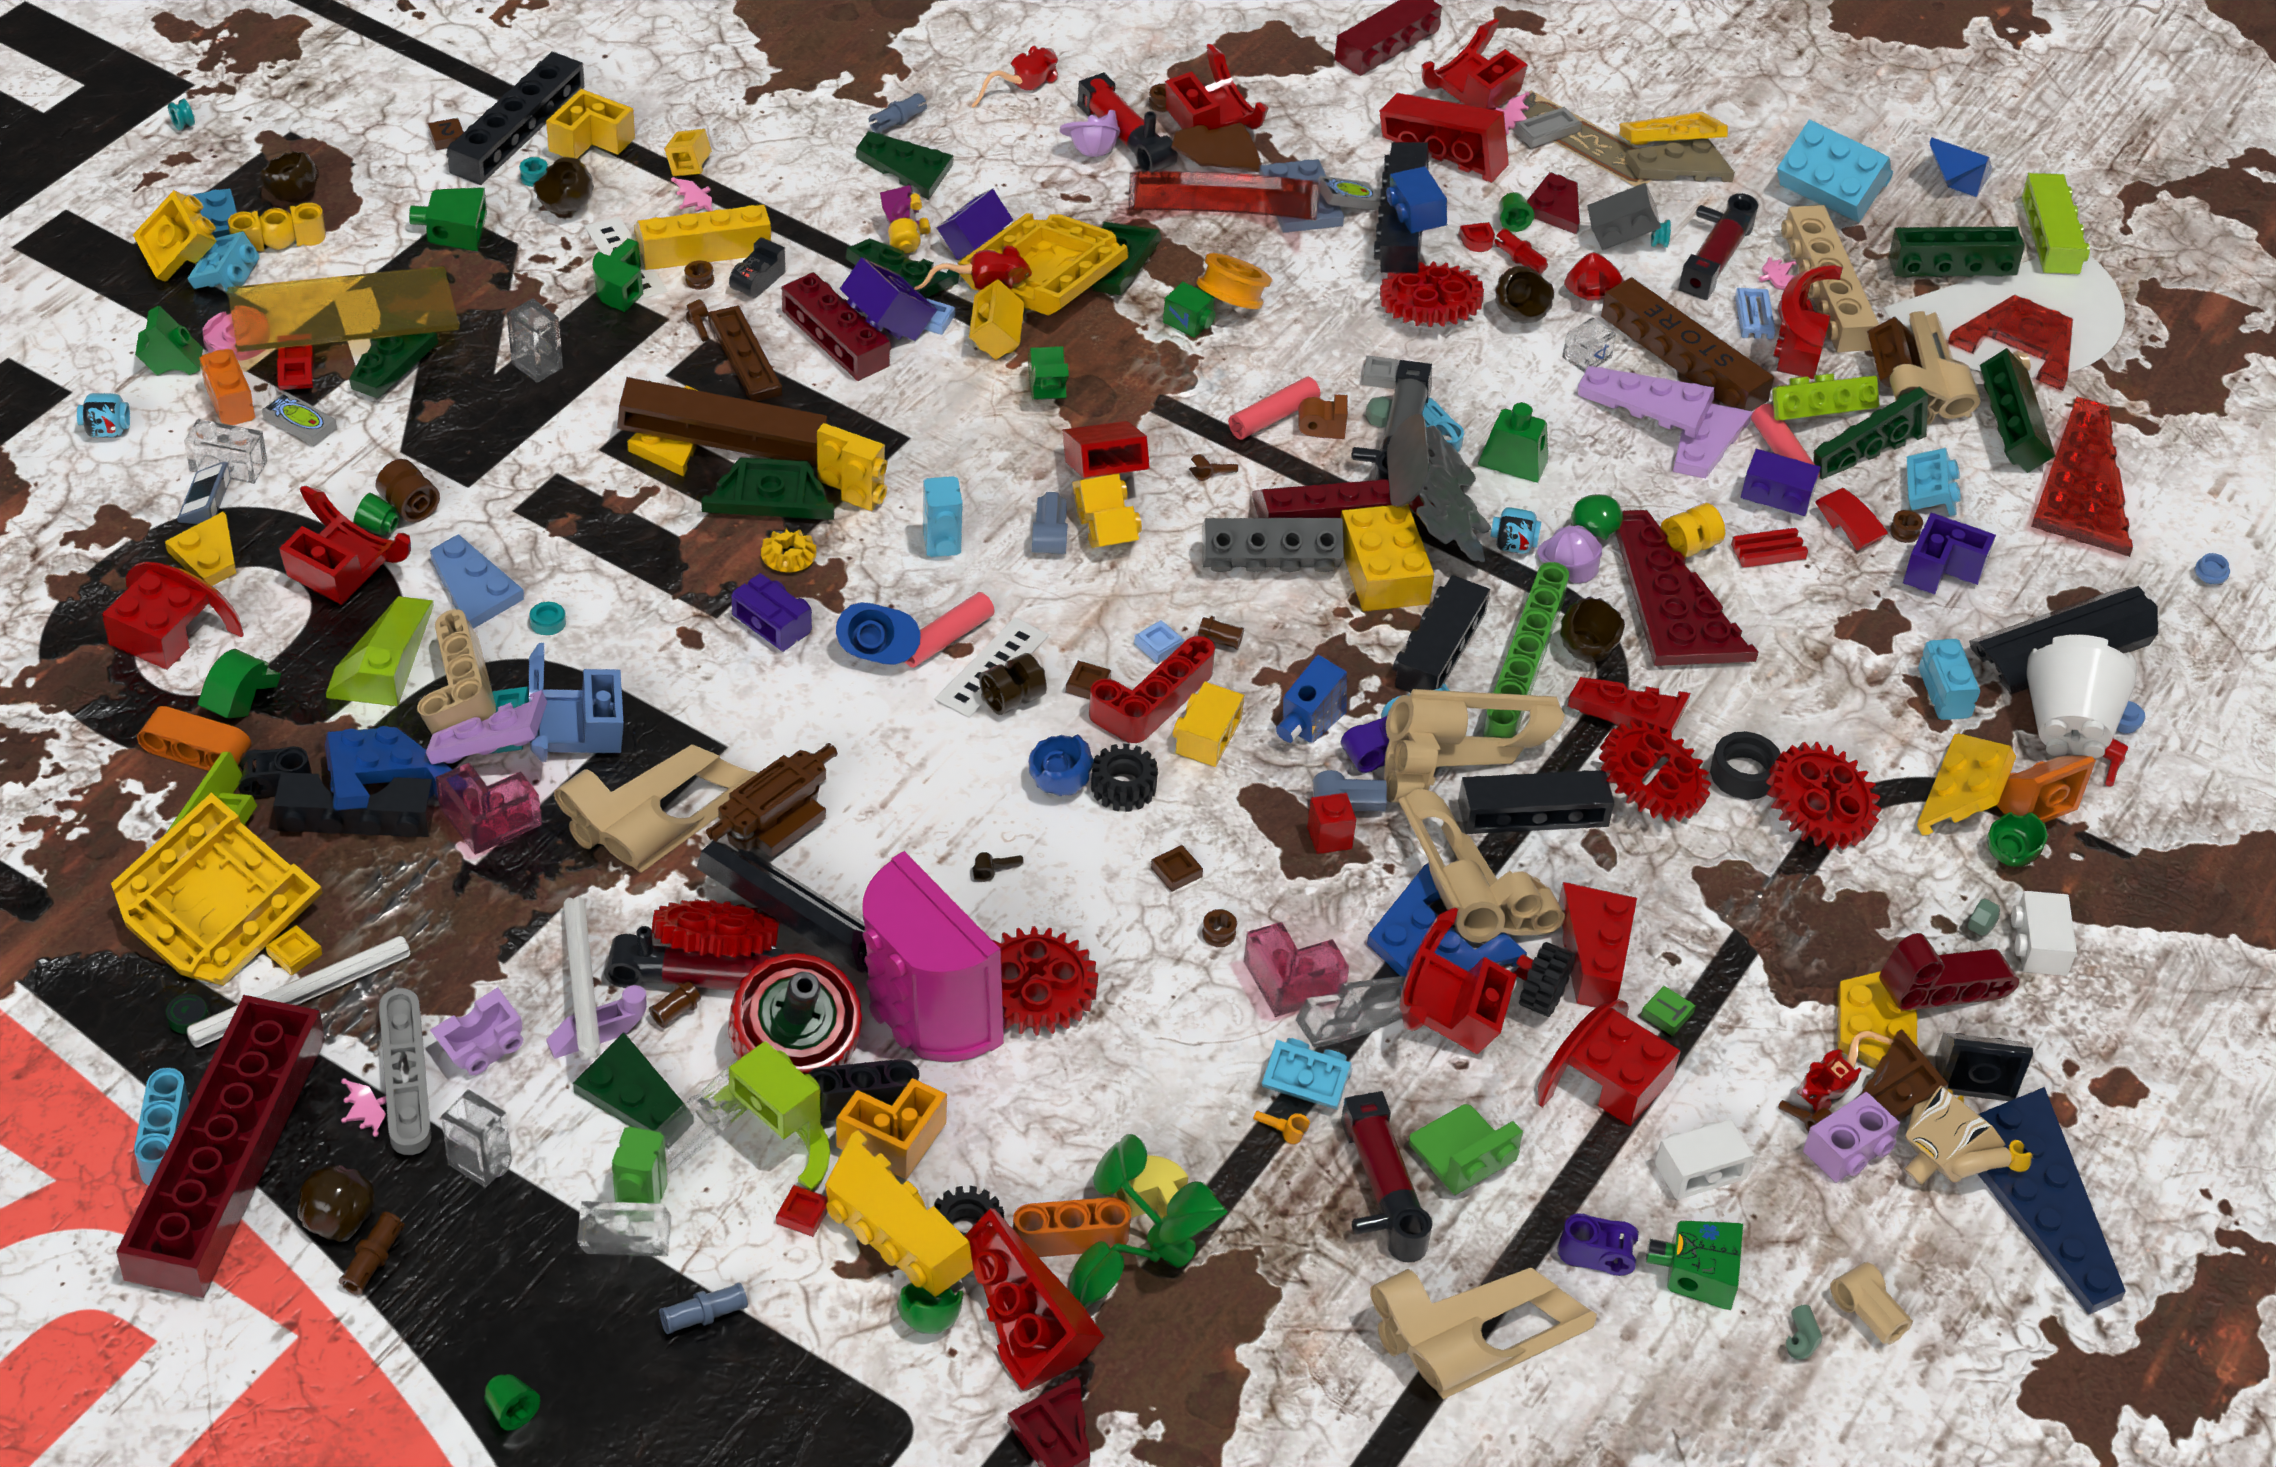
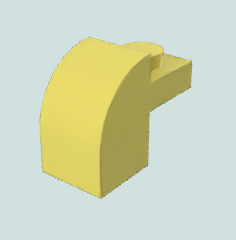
M1147 1155V1162L1143 1172L1129 1182L1131 1187L1154 1211H1157L1162 1219L1164 1216H1167V1206L1171 1198L1188 1184V1175L1178 1164L1167 1158ZM1123 1187L1113 1194L1115 1198L1124 1200L1130 1206L1131 1218L1145 1214L1124 1191Z

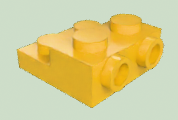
M173 190L133 234L155 277L164 282L186 260L196 264L217 242L212 234L216 230L214 224L202 216L200 211L204 208L203 204L191 194L186 196Z
M823 423L817 430L818 480L828 486L840 489L842 501L870 511H873L877 504H882L887 494V485H884V474L888 465L887 460H885V444Z

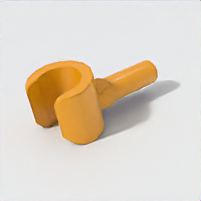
M1256 1111L1253 1118L1256 1121L1283 1131V1138L1289 1144L1301 1142L1304 1135L1303 1132H1306L1310 1125L1309 1119L1302 1114H1293L1287 1121Z

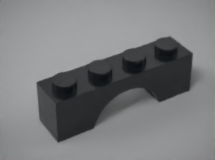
M281 772L273 804L278 831L429 837L435 808L432 779L394 777L384 789L370 795L367 808L335 810L333 808L334 793L323 785L319 774Z

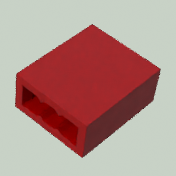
M1128 421L1062 429L1065 462L1083 478L1150 469L1147 436Z

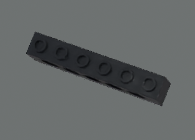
M553 51L542 61H539L526 76L522 77L491 108L487 109L462 135L450 143L447 147L449 173L482 185L530 140L558 109L580 89L585 88L583 62Z

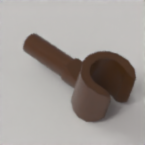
M698 299L687 304L686 320L690 324L694 323L701 340L705 342L709 340V336L702 319L708 316V310L705 303Z
M1202 454L1192 457L1191 460L1197 467L1189 468L1199 481L1207 480L1213 473L1238 472V464H1210Z
M1784 1100L1778 1106L1779 1109L1804 1122L1808 1133L1812 1126L1832 1114L1827 1108H1822L1811 1114Z

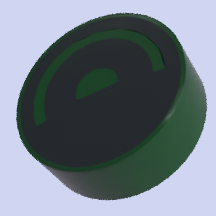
M185 994L174 998L168 1004L166 1016L172 1030L187 1034V1028L190 1025L208 1018L206 1003L201 997Z

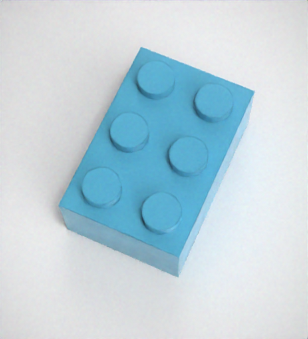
M1809 119L1777 167L1781 186L1860 223L1891 176V166L1888 156Z

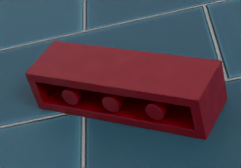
M1433 0L1396 1L1337 35L1334 60L1359 76L1375 69L1378 65L1397 56L1407 48L1416 45L1431 34L1436 33L1441 25L1442 5Z

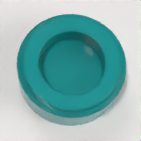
M542 602L530 610V626L534 632L540 635L557 634L566 625L565 610L558 603Z

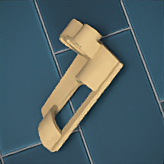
M1924 311L1910 313L1909 323L1915 336L1922 368L1911 364H1902L1893 368L1889 379L1895 400L1920 386L1928 394L1927 425L1934 420L1936 414H1940L1943 418L1947 419L1963 416L1973 417L1972 412L1978 408L1980 397L1970 367L1961 361L1953 359L1941 321L1936 312L1927 316ZM1937 333L1946 360L1939 357L1933 334Z
M1413 689L1410 695L1400 696L1392 704L1386 720V733L1390 739L1385 754L1384 780H1386L1387 801L1399 803L1398 800L1407 796L1414 789L1423 788L1429 790L1430 785L1435 783L1434 773L1436 767L1513 764L1524 748L1541 745L1550 739L1562 725L1565 715L1557 697ZM1467 708L1530 711L1528 724L1513 738L1465 736L1468 727Z
M690 745L612 792L592 771L584 769L554 791V797L560 809L572 818V821L569 823V829L579 845L585 849H591L596 844H602L617 859L642 873L718 817V807L730 800L729 793L755 776L757 772L737 767L722 760L717 754L695 745ZM694 775L727 788L725 792L687 818L670 816L660 806V800Z
M1423 788L1414 789L1407 796H1403L1398 800L1428 857L1431 876L1447 911L1454 907L1458 909L1454 924L1463 938L1470 942L1482 943L1492 940L1501 932L1517 936L1542 935L1552 933L1563 925L1565 921L1564 912L1551 889L1541 883L1538 878L1532 877L1523 871L1514 873L1509 871L1497 880L1471 837L1461 832L1449 807L1436 793ZM1436 817L1444 821L1441 828L1458 861L1452 862L1445 867L1422 822L1423 819Z
M1533 1268L1525 1269L1435 1303H1431L1420 1279L1410 1269L1372 1285L1370 1288L1372 1303L1383 1319L1378 1323V1334L1383 1346L1394 1357L1403 1352L1408 1354L1422 1377L1437 1390L1442 1399L1450 1397L1594 1328L1597 1317L1595 1312L1569 1296ZM1528 1301L1559 1322V1324L1505 1350L1497 1349L1487 1344L1481 1332L1484 1322Z

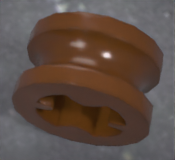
M1165 84L1152 86L1149 93L1150 108L1158 112H1168L1166 110Z
M698 260L685 266L686 284L690 288L704 290L714 284L713 266L709 262Z
M1902 510L1895 513L1890 527V534L1893 538L1903 543H1911L1918 540L1923 526L1921 516L1910 510Z
M1223 909L1208 912L1204 917L1202 936L1206 943L1214 947L1230 945L1236 937V917L1231 912Z

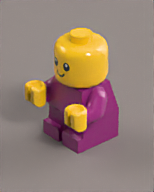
M911 185L880 192L882 208L889 224L888 236L890 246L904 251L905 254L915 251L921 243L920 233L929 234L931 232V227L926 217L920 220H916L915 213H918L922 208L920 196L917 193H913Z

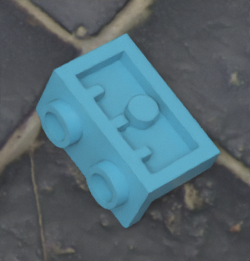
M244 232L215 238L217 242L198 261L188 277V281L194 289L205 286L215 287L221 283L230 297L236 296L260 258L256 248L251 244Z
M1946 448L1907 456L1908 499L1911 509L1917 510L1945 503L1949 516L1957 515L1956 502L1961 501L1959 485L1955 482L1956 479H1960L1956 459L1950 460Z
M1287 1038L1286 1042L1276 1039L1262 1086L1338 1110L1347 1080L1351 1077L1353 1071L1352 1063L1346 1061L1347 1056L1328 1049L1324 1050L1323 1054L1309 1050V1044L1294 1038Z

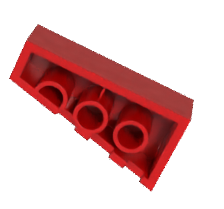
M1396 93L1379 110L1382 137L1394 142H1428V153L1432 155L1431 158L1441 162L1444 159L1458 164V169L1467 173L1475 171L1482 174V179L1490 183L1509 165L1503 111Z

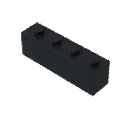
M1451 575L1445 587H1438L1433 599L1432 608L1426 607L1422 614L1420 628L1411 631L1406 644V651H1399L1395 658L1393 671L1397 672L1396 688L1411 693L1413 689L1436 690L1442 687V684L1446 682L1486 614L1490 588Z
M1602 770L1462 777L1458 805L1465 834L1609 827L1614 799L1609 782L1606 781L1608 778L1607 774Z

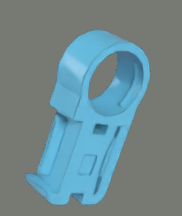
M1429 398L1428 403H1425L1423 411L1426 426L1434 425L1442 432V435H1449L1452 440L1446 441L1459 452L1463 444V428L1432 398Z

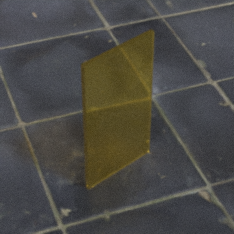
M444 266L227 287L228 290L226 292L229 296L237 352L459 330L460 322L457 318L446 275L447 271Z

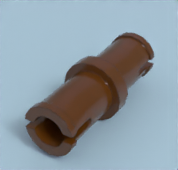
M383 1212L367 1239L361 1240L355 1248L356 1256L344 1274L339 1278V1284H342L345 1290L361 1295L376 1269L386 1263L389 1258L387 1252L399 1233L405 1228L404 1222H400L401 1219L389 1212Z

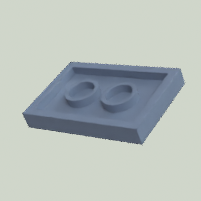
M1319 159L1260 165L1259 177L1283 233L1343 226L1344 215L1340 206L1328 205L1315 185L1320 176H1326Z

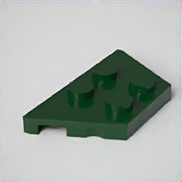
M739 458L731 467V471L723 475L717 482L716 491L710 497L705 495L701 501L702 512L834 520V505L832 502L829 503L824 496V488L820 481L814 477V471L808 461Z

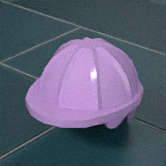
M1109 110L1107 115L1100 118L1090 115L1088 122L1063 124L1060 126V133L1071 137L1076 149L1083 155L1099 157L1110 152L1115 146L1117 137L1120 134V127L1117 124L1115 111Z
M1569 525L1556 530L1550 539L1544 541L1538 547L1537 554L1543 563L1556 562L1564 565L1569 571V580L1572 583H1583L1592 580L1599 572L1602 546L1596 537L1585 527Z

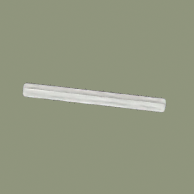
M579 896L574 899L568 897L564 901V913L579 1056L585 1060L590 1057L596 1059L600 1055L601 1049L584 899Z
M403 936L395 937L262 994L258 998L292 1005L301 1004L409 957V945ZM238 1005L190 1025L187 1028V1034L191 1044L195 1048H199L222 1038Z

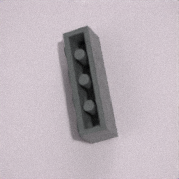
M1205 518L1202 525L1203 567H1211V570L1214 572L1231 571L1232 567H1246V571L1262 572L1266 570V567H1280V571L1296 572L1301 570V567H1314V570L1317 572L1334 571L1335 567H1340L1344 559L1343 519Z

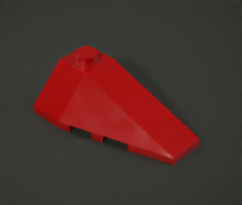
M990 1208L964 1236L970 1244L976 1280L978 1283L983 1284L989 1307L986 1308L989 1322H994L1000 1344L997 1345L1000 1359L1022 1391H1029L1078 1366L1105 1338L1084 1306L995 1209Z

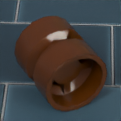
M407 459L391 461L383 467L376 478L375 487L378 493L389 504L393 505L396 512L408 522L416 523L426 519L435 511L439 504L440 493L438 489Z

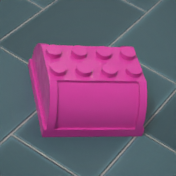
M903 851L891 858L892 861L883 866L874 875L863 897L862 909L865 926L863 938L867 950L865 962L869 974V980H867L870 995L869 1010L879 1024L886 1022L890 1026L893 1037L901 1048L909 1047L920 1058L938 1062H955L977 1057L989 1050L992 1052L1004 1044L1000 948Z

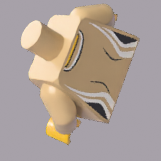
M1940 1086L1930 1099L1920 1102L1913 1107L1905 1138L1918 1155L1904 1170L1919 1185H1923L1936 1170L1954 1183L1964 1177L2007 1166L2017 1172L2026 1171L2031 1165L2033 1154L2031 1152L2023 1154L2024 1144L2019 1140L2012 1141L2009 1149L2003 1147L2005 1143L1994 1127L1964 1104L1963 1095L1956 1098L1951 1089L1948 1088L1946 1090L1943 1086Z

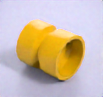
M1702 503L1688 509L1686 512L1675 514L1664 519L1661 523L1662 530L1668 536V544L1675 552L1680 551L1684 558L1697 554L1700 550L1716 546L1725 538V525L1722 516L1709 503Z

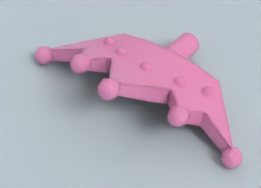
M1529 92L1509 99L1505 109L1495 108L1497 111L1504 112L1506 135L1509 134V128H1515V123L1527 119L1522 111L1529 109L1523 103L1526 97L1530 95Z
M675 177L671 178V181L680 187L676 194L685 195L683 204L679 206V209L682 210L683 208L697 205L695 207L696 211L703 208L713 211L711 208L712 197L707 195L710 192L709 187L700 189L693 181L676 179Z
M1768 257V261L1762 267V272L1765 275L1760 276L1759 281L1763 282L1770 279L1775 288L1785 290L1787 284L1795 277L1794 275L1790 276L1787 274L1792 266L1796 264V261L1779 264L1782 263L1781 259L1772 261V257Z
M343 1078L341 1080L342 1084H345L351 1092L348 1097L344 1098V1102H351L354 1105L347 1116L341 1119V1122L364 1120V1123L359 1125L360 1129L372 1127L374 1131L373 1136L377 1137L379 1135L378 1129L386 1116V1113L381 1108L382 1105L387 1104L386 1096L376 1099L369 1086L350 1082Z

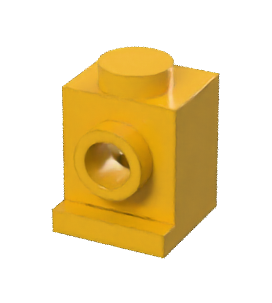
M705 129L677 131L664 148L673 176L701 174L703 172L702 165L712 152Z

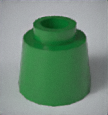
M1511 192L1501 198L1499 202V215L1501 225L1511 232H1520L1531 225L1534 220V211L1522 194Z
M369 492L358 505L353 523L368 532L385 535L386 533L391 534L394 532L400 517L396 514L394 506Z
M497 1375L488 1382L485 1389V1402L500 1426L505 1430H515L527 1424L539 1409L541 1401L539 1394L514 1375Z

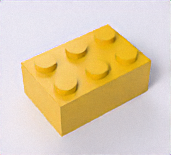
M1389 505L1342 510L1344 560L1362 611L1430 604L1434 572L1409 505L1403 507Z

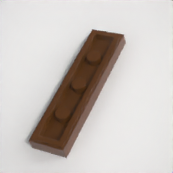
M737 305L708 312V321L749 400L756 402L782 396V385L740 306Z

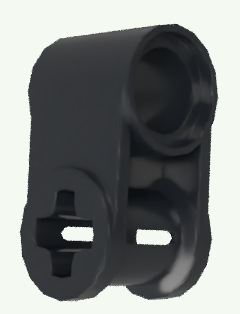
M291 746L269 750L254 749L243 753L240 757L243 777L239 780L238 790L241 794L252 795L254 799L275 797L281 772L312 774L307 752L303 748ZM254 760H256V768L253 765ZM257 781L260 785V788L258 789L256 788Z

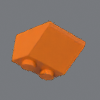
M2059 756L2047 762H2038L2033 767L2024 771L2010 773L1997 807L2004 814L2012 812L2017 816H2024L2031 812L2043 823L2078 810L2096 760L2092 756Z

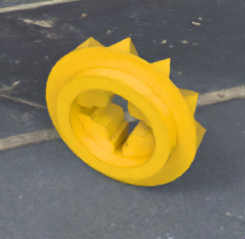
M787 528L781 534L773 531L770 538L763 539L761 557L768 567L780 572L801 571L814 562L817 554L812 536H803L801 530L792 533ZM789 546H794V549L790 548L783 555V549L789 548Z

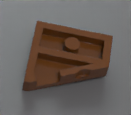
M1903 1029L1895 1034L1894 1041L1887 1054L1881 1058L1873 1078L1867 1082L1860 1095L1868 1092L1893 1117L1900 1121L1912 1113L1913 1107L1916 1104L1930 1099L1940 1086L1948 1090V1083Z

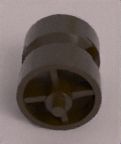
M1021 654L1008 660L1005 666L999 664L980 674L981 698L983 701H986L994 713L998 715L1007 713L1018 708L1021 702L1029 703L1046 694L1045 670L1031 654Z

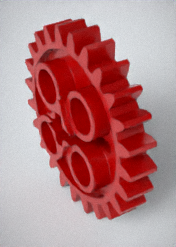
M1432 261L1430 266H1425L1424 263L1420 262L1419 273H1388L1387 279H1382V285H1380L1381 307H1385L1386 313H1393L1394 319L1403 317V323L1410 322L1411 320L1415 321V326L1425 322L1428 327H1432L1434 323H1439L1442 327H1445V322L1448 321L1456 325L1458 324V318L1467 321L1468 315L1475 316L1477 315V310L1482 309L1484 300L1483 282L1478 281L1477 275L1470 276L1469 269L1460 271L1459 265L1449 268L1448 263L1437 266L1436 262Z
M1632 720L1627 725L1620 723L1616 729L1613 728L1600 746L1602 753L1599 755V759L1605 762L1601 770L1611 773L1606 781L1618 785L1615 793H1625L1627 795V804L1635 801L1638 803L1639 812L1647 808L1654 819L1659 813L1667 822L1672 816L1678 822H1681L1684 816L1691 819L1694 813L1697 814L1706 803V799L1710 796L1708 788L1711 786V782L1705 779L1709 772L1699 768L1703 760L1695 759L1691 756L1695 750L1693 748L1685 749L1682 746L1684 743L1682 738L1676 741L1672 739V732L1670 730L1665 734L1661 733L1657 724L1652 729H1649L1645 721H1642L1639 726ZM1662 757H1666L1668 759L1666 764L1661 767L1647 785L1643 784V779L1653 770Z
M1802 742L1798 748L1791 745L1786 752L1783 751L1769 769L1771 775L1766 780V783L1772 787L1768 790L1767 795L1776 798L1771 808L1781 809L1783 813L1778 819L1791 822L1789 831L1801 830V840L1803 841L1808 836L1813 837L1816 847L1823 841L1826 842L1829 850H1832L1837 843L1842 850H1845L1849 844H1852L1854 847L1857 846L1862 839H1866L1873 831L1874 826L1879 822L1876 816L1881 812V808L1875 804L1879 801L1880 795L1871 793L1876 784L1865 781L1864 778L1869 772L1867 770L1858 772L1856 769L1857 760H1853L1850 763L1845 760V751H1842L1837 756L1834 754L1832 745H1829L1825 751H1822L1819 742H1815L1811 748L1806 742Z
M699 899L689 902L681 900L680 904L669 902L668 906H659V910H654L652 920V933L655 939H661V944H671L672 949H685L684 952L686 953L698 951L701 956L713 953L716 957L725 955L733 958L739 955L749 957L751 952L763 954V950L771 951L772 946H776L779 923L776 922L775 918L769 917V914L765 912L758 913V908H747L745 904L734 906L731 905L730 901L721 904L715 900L708 902Z
M1032 926L1029 935H1025L1020 928H1016V937L1012 938L1004 932L1002 933L1001 943L992 940L1001 951L1004 1029L1010 1028L1015 1023L1019 1025V1034H1023L1027 1027H1032L1035 1035H1039L1041 1027H1047L1048 1031L1054 1034L1055 1024L1059 1023L1064 1028L1069 1029L1070 1017L1081 1021L1082 1012H1090L1092 1000H1096L1098 973L1095 972L1096 962L1089 960L1090 951L1088 949L1079 951V940L1066 943L1067 933L1065 932L1057 938L1052 937V928H1048L1044 935H1040L1036 926Z

